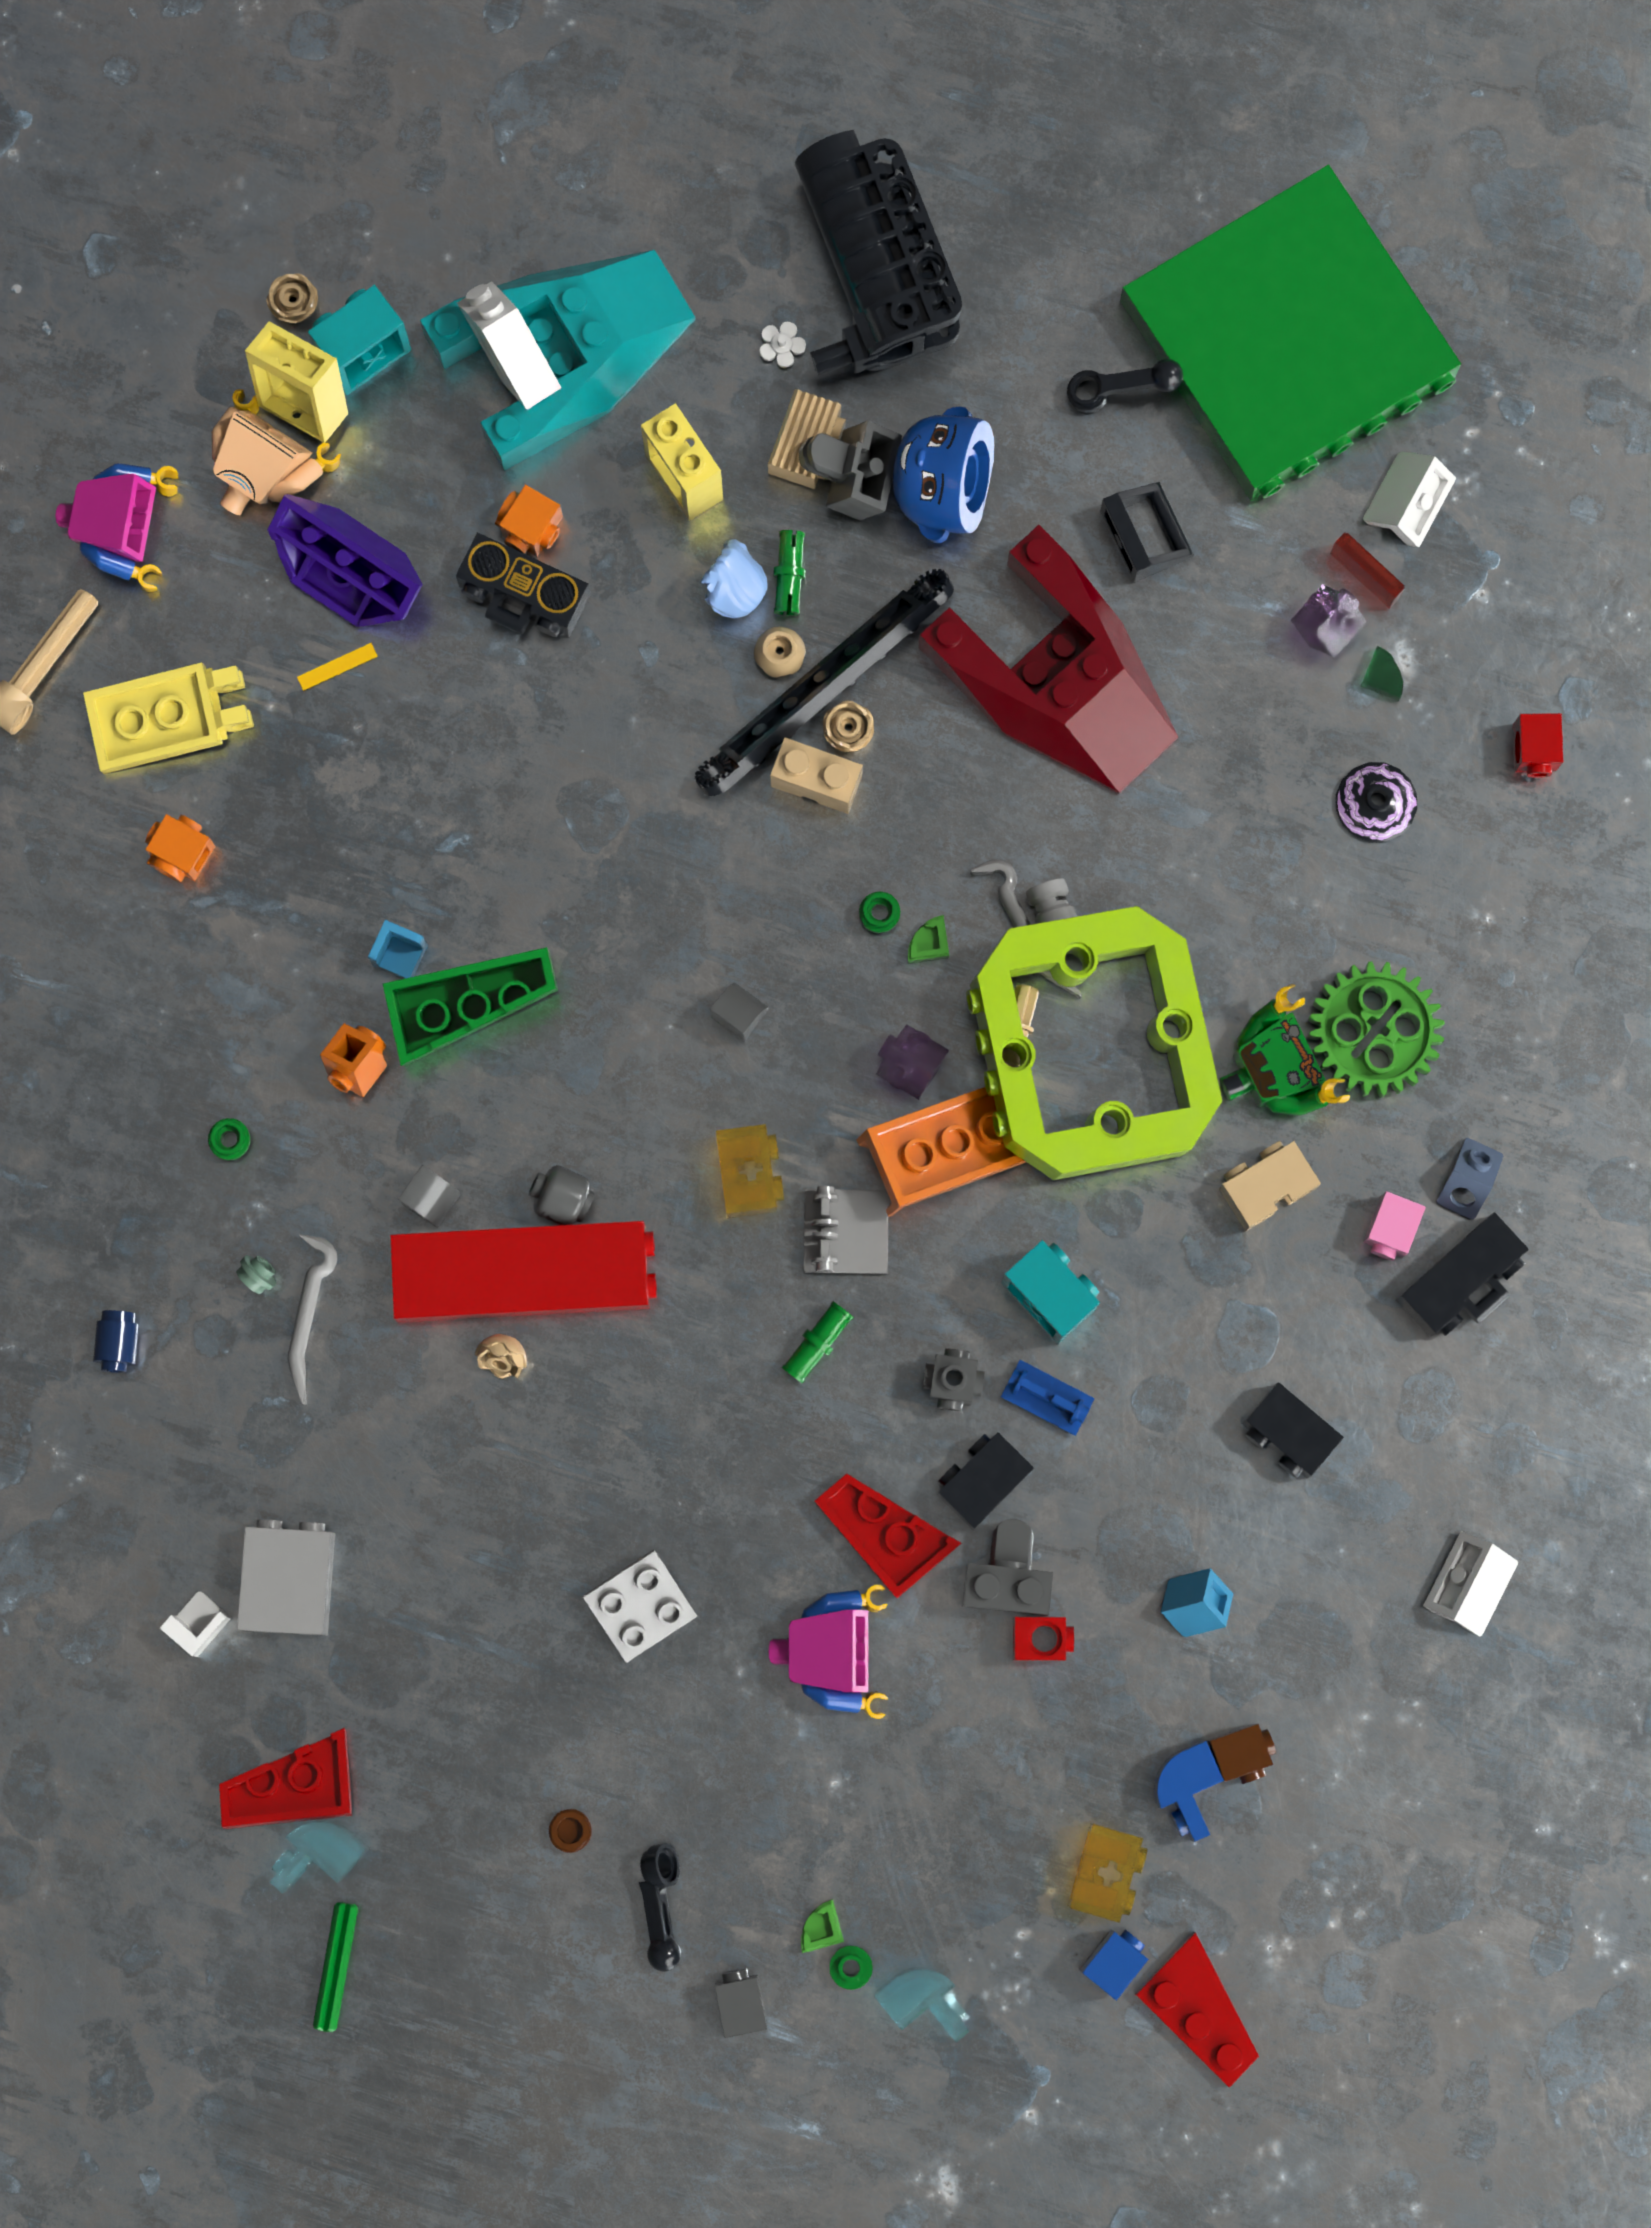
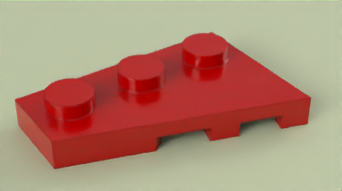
M847 1473L814 1501L896 1599L962 1544Z
M345 1728L331 1733V1736L311 1745L307 1744L285 1757L269 1764L265 1763L220 1783L222 1828L233 1829L352 1816L347 1730Z
M1193 1932L1141 1986L1135 1995L1230 2088L1255 2062L1259 2055L1196 1932Z

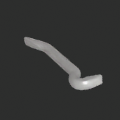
M989 860L970 871L971 875L1002 874L1006 881L1002 886H999L998 897L1014 928L1031 925L1014 893L1017 885V875L1014 868L1008 862ZM1050 971L1039 972L1046 979L1079 999L1082 997V993L1077 987H1065L1058 984L1052 978Z
M300 1234L303 1240L325 1255V1260L321 1265H312L306 1272L288 1351V1364L302 1405H307L305 1352L321 1279L329 1275L335 1268L337 1252L334 1246L324 1238Z

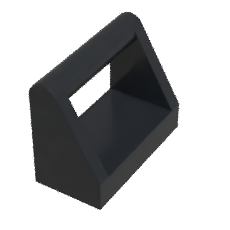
M1160 482L1121 491L1102 500L1100 512L1134 583L1194 556ZM1150 499L1174 551L1148 558L1126 508Z

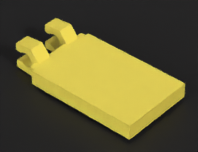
M201 662L84 692L83 695L100 771L103 774H108L222 745V740L228 739L227 732H237L254 727L251 711L247 710L245 705L222 710L218 693H229L246 688L242 671H238L236 665L213 671L212 668L206 669V666Z

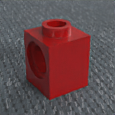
M1562 713L1520 714L1513 723L1515 772H1527V776L1531 778L1551 776L1552 771H1557L1564 762Z
M1013 1617V1661H1066V1652H1074V1626H1066V1617ZM1038 1627H1048L1055 1634V1644L1047 1652L1039 1651L1032 1643V1634Z

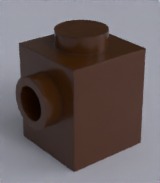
M1251 1724L1207 1740V1744L1223 1777V1782L1238 1777L1242 1784L1266 1776L1263 1768L1273 1765L1270 1755L1276 1754L1274 1742L1268 1729L1261 1731L1259 1724Z

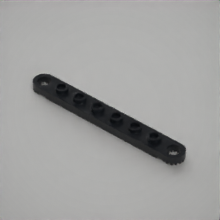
M932 569V573L929 571L925 572V577L920 575L919 578L921 580L916 579L914 581L915 585H912L907 592L901 591L721 746L719 754L715 757H710L709 762L707 760L704 761L705 766L700 765L698 767L700 771L695 773V781L703 793L707 796H716L731 788L751 769L762 764L766 756L783 743L784 737L792 738L802 725L814 715L822 712L831 700L845 688L852 686L861 674L875 662L886 657L890 649L904 637L915 632L926 618L952 596L954 584L944 570L942 571V569H938V571Z

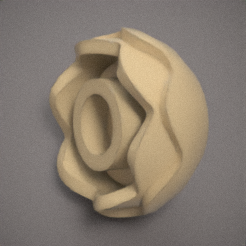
M299 273L285 274L277 277L272 282L266 302L269 310L278 320L291 324L300 323L314 313L318 302V293L316 287L304 275ZM296 297L295 302H290L289 299Z
M773 627L764 631L757 639L754 648L755 662L767 675L774 678L796 673L801 668L806 654L805 645L801 637L795 631L786 627ZM782 648L784 652L777 654L776 649Z
M843 701L826 712L823 719L824 736L827 742L835 749L842 752H856L865 747L873 737V716L867 708L853 701ZM850 724L853 728L847 731L844 727Z
M504 1334L492 1335L484 1339L476 1348L475 1356H477L479 1368L491 1370L497 1378L503 1379L511 1375L517 1378L522 1369L527 1367V1356L522 1344L511 1336Z

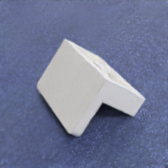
M1400 451L1367 509L1363 520L1368 525L1390 528L1407 546L1419 548L1456 477L1435 456Z
M1461 1531L1423 1607L1458 1623L1475 1635L1482 1636L1518 1565V1561L1494 1544Z

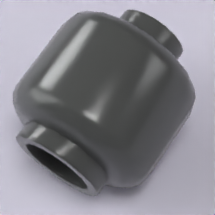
M556 1165L549 1169L546 1175L540 1172L536 1175L531 1185L529 1196L535 1198L533 1204L535 1214L558 1225H572L575 1221L581 1223L584 1220L593 1201L594 1192L589 1190L590 1183L586 1177Z

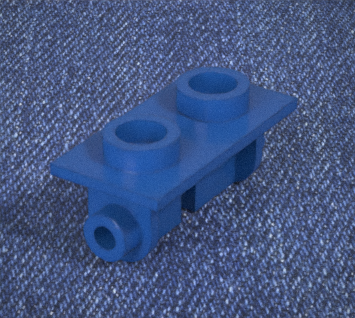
M1019 1360L1001 1395V1398L1076 1436L1095 1399L1022 1360Z

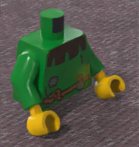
M1295 984L1281 988L1276 994V999H1272L1250 1017L1238 1036V1049L1233 1057L1239 1069L1219 1078L1221 1087L1229 1101L1250 1092L1258 1108L1267 1106L1274 1113L1302 1116L1326 1107L1328 1103H1346L1349 1100L1350 1095L1339 1097L1334 1095L1335 1085L1343 1083L1345 1080L1342 1078L1325 1079L1293 1012L1286 1015V1011L1295 1010L1305 1003V998L1299 999L1294 1004L1288 1001L1287 992L1289 989L1294 988Z

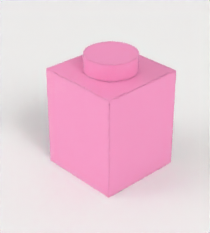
M1386 1191L1380 1197L1363 1243L1372 1246L1371 1253L1384 1259L1394 1261L1396 1256L1403 1258L1409 1253L1426 1207Z

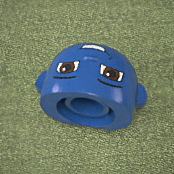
M952 407L947 409L942 415H934L919 420L903 436L894 462V497L901 511L910 521L919 525L921 534L929 541L942 543L947 540L949 533L969 534L977 529L983 517L994 462V436L989 423L983 419L972 417V414L965 407Z

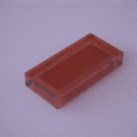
M1344 532L1334 543L1330 554L1390 609L1400 599L1405 585L1349 533L1346 534Z

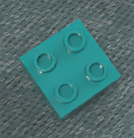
M375 284L367 290L360 289L354 292L346 300V305L335 313L328 312L321 315L312 324V329L308 331L313 346L337 358L345 396L412 350L403 321Z
M1041 1240L1005 1273L1001 1283L1050 1337L1059 1344L1097 1309L1100 1301L1096 1297L1100 1292L1084 1274L1078 1278L1068 1268L1070 1259L1058 1245L1052 1243L1048 1246Z

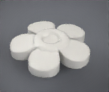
M782 323L780 333L773 325H768L762 330V339L766 342V344L760 347V355L763 360L773 361L777 356L778 366L788 368L794 363L793 354L802 355L805 352L806 342L801 337H795L797 327L794 323Z

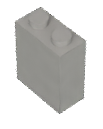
M257 1520V1527H245L237 1630L328 1636L335 1533L325 1532L324 1523L300 1522L299 1530L282 1529L283 1521Z

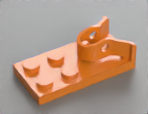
M985 1087L868 1128L856 1139L859 1146L870 1150L889 1195L891 1203L886 1209L888 1217L895 1215L903 1207L1026 1163V1161L1004 1147L1002 1136L997 1137L992 1119L993 1112H997L994 1096H988Z

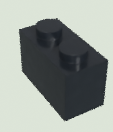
M1279 1382L1270 1389L1242 1423L1249 1429L1245 1433L1246 1437L1264 1451L1268 1446L1281 1456L1278 1464L1295 1478H1298L1300 1474L1305 1478L1311 1477L1344 1438Z
M999 1432L991 1439L984 1434L967 1451L973 1458L962 1469L954 1464L937 1481L943 1487L937 1495L972 1530L1034 1469Z

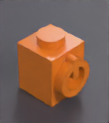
M525 484L520 493L514 490L508 495L499 510L495 525L500 527L502 537L505 538V545L521 553L529 552L538 557L543 547L549 549L558 537L560 528L557 525L563 518L561 505Z
M166 814L162 822H155L147 834L145 843L148 846L145 850L150 855L147 864L179 883L183 881L184 877L196 881L215 845L208 836L200 833L202 826L184 815H180L177 820Z
M344 1023L320 1054L330 1084L341 1092L347 1093L350 1090L361 1097L366 1095L387 1067L383 1056V1051L386 1049L384 1041L372 1030L359 1025L353 1028Z

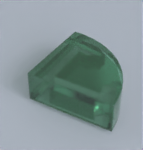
M1379 646L1376 647L1361 687L1399 701L1403 692V678L1396 662L1393 660L1394 658L1388 651Z

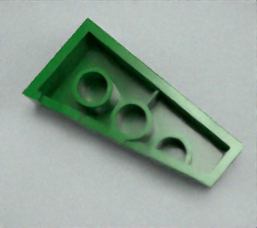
M546 947L383 983L400 1065L406 1067L558 991L550 950Z

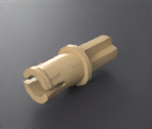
M1021 984L1015 987L1014 993L1023 1034L1028 1038V1034H1033L1034 1028L1031 1027V1022L1039 991L1032 986ZM1004 1049L1002 1051V1058L1008 1066L1019 1067L1020 1058L1015 1051L1011 1049Z

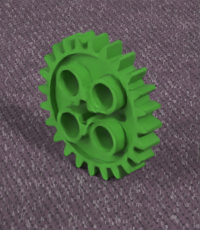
M1370 961L1365 967L1364 974H1361L1359 969L1352 965L1349 969V980L1341 973L1335 975L1334 980L1338 987L1337 989L1328 984L1323 986L1321 990L1328 1000L1316 998L1313 1002V1005L1321 1011V1014H1311L1308 1018L1310 1023L1319 1026L1318 1029L1309 1032L1307 1035L1308 1039L1320 1041V1044L1312 1050L1313 1055H1325L1326 1059L1320 1066L1321 1070L1333 1067L1336 1071L1332 1078L1344 1077L1347 1079V1092L1357 1083L1361 1085L1362 1097H1366L1371 1088L1376 1087L1379 1097L1383 1098L1387 1093L1388 1085H1391L1396 1094H1400L1403 1091V1079L1411 1086H1415L1418 1083L1415 1071L1423 1075H1427L1431 1071L1429 1065L1424 1060L1436 1061L1440 1056L1431 1046L1441 1045L1444 1042V1037L1435 1034L1434 1030L1443 1027L1445 1021L1433 1019L1432 1017L1441 1008V1005H1428L1426 1000L1433 990L1427 989L1419 992L1416 988L1420 983L1421 977L1417 976L1410 982L1406 981L1405 967L1395 976L1391 974L1389 962L1384 964L1380 972H1376L1373 962ZM1368 991L1378 993L1382 997L1383 1007L1378 1010H1371L1364 1004L1363 994ZM1394 1001L1400 1002V1008L1382 1028L1381 1034L1376 1035L1358 1058H1353L1351 1055L1352 1051L1370 1031V1025L1376 1024ZM1407 1018L1411 1020L1415 1026V1034L1410 1037L1399 1034L1395 1027L1396 1019ZM1343 1022L1353 1025L1357 1032L1356 1040L1351 1042L1342 1040L1337 1034V1025ZM1373 1049L1384 1051L1388 1055L1389 1066L1386 1068L1373 1066L1369 1059V1052Z

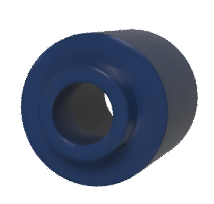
M117 1310L102 1311L101 1320L97 1321L93 1356V1362L101 1364V1371L126 1373L127 1366L136 1365L139 1324L135 1323V1313Z

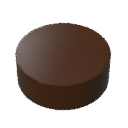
M566 1809L557 1813L549 1825V1837L552 1844L563 1852L572 1853L583 1849L589 1843L592 1836V1824L586 1814L576 1809Z

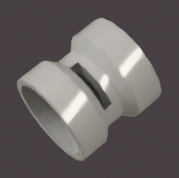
M1065 879L1050 880L1026 891L1029 904L1036 908V924L1077 917L1074 906L1070 905L1066 899L1069 890Z

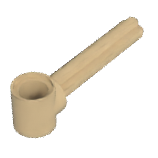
M82 589L76 592L9 683L5 680L0 682V727L11 735L21 730L33 711V702L29 696L98 606L97 599L89 592Z

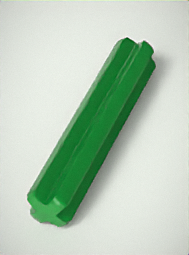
M337 1902L334 1905L313 2021L314 2029L319 2031L334 2032L337 2029L358 1907L355 1904Z

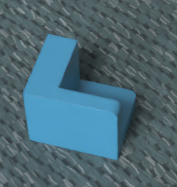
M385 920L368 955V959L378 969L401 979L414 977L428 944L422 935Z
M1211 1568L1171 1578L1167 1583L1161 1613L1184 1637L1224 1628L1227 1626L1233 1592Z

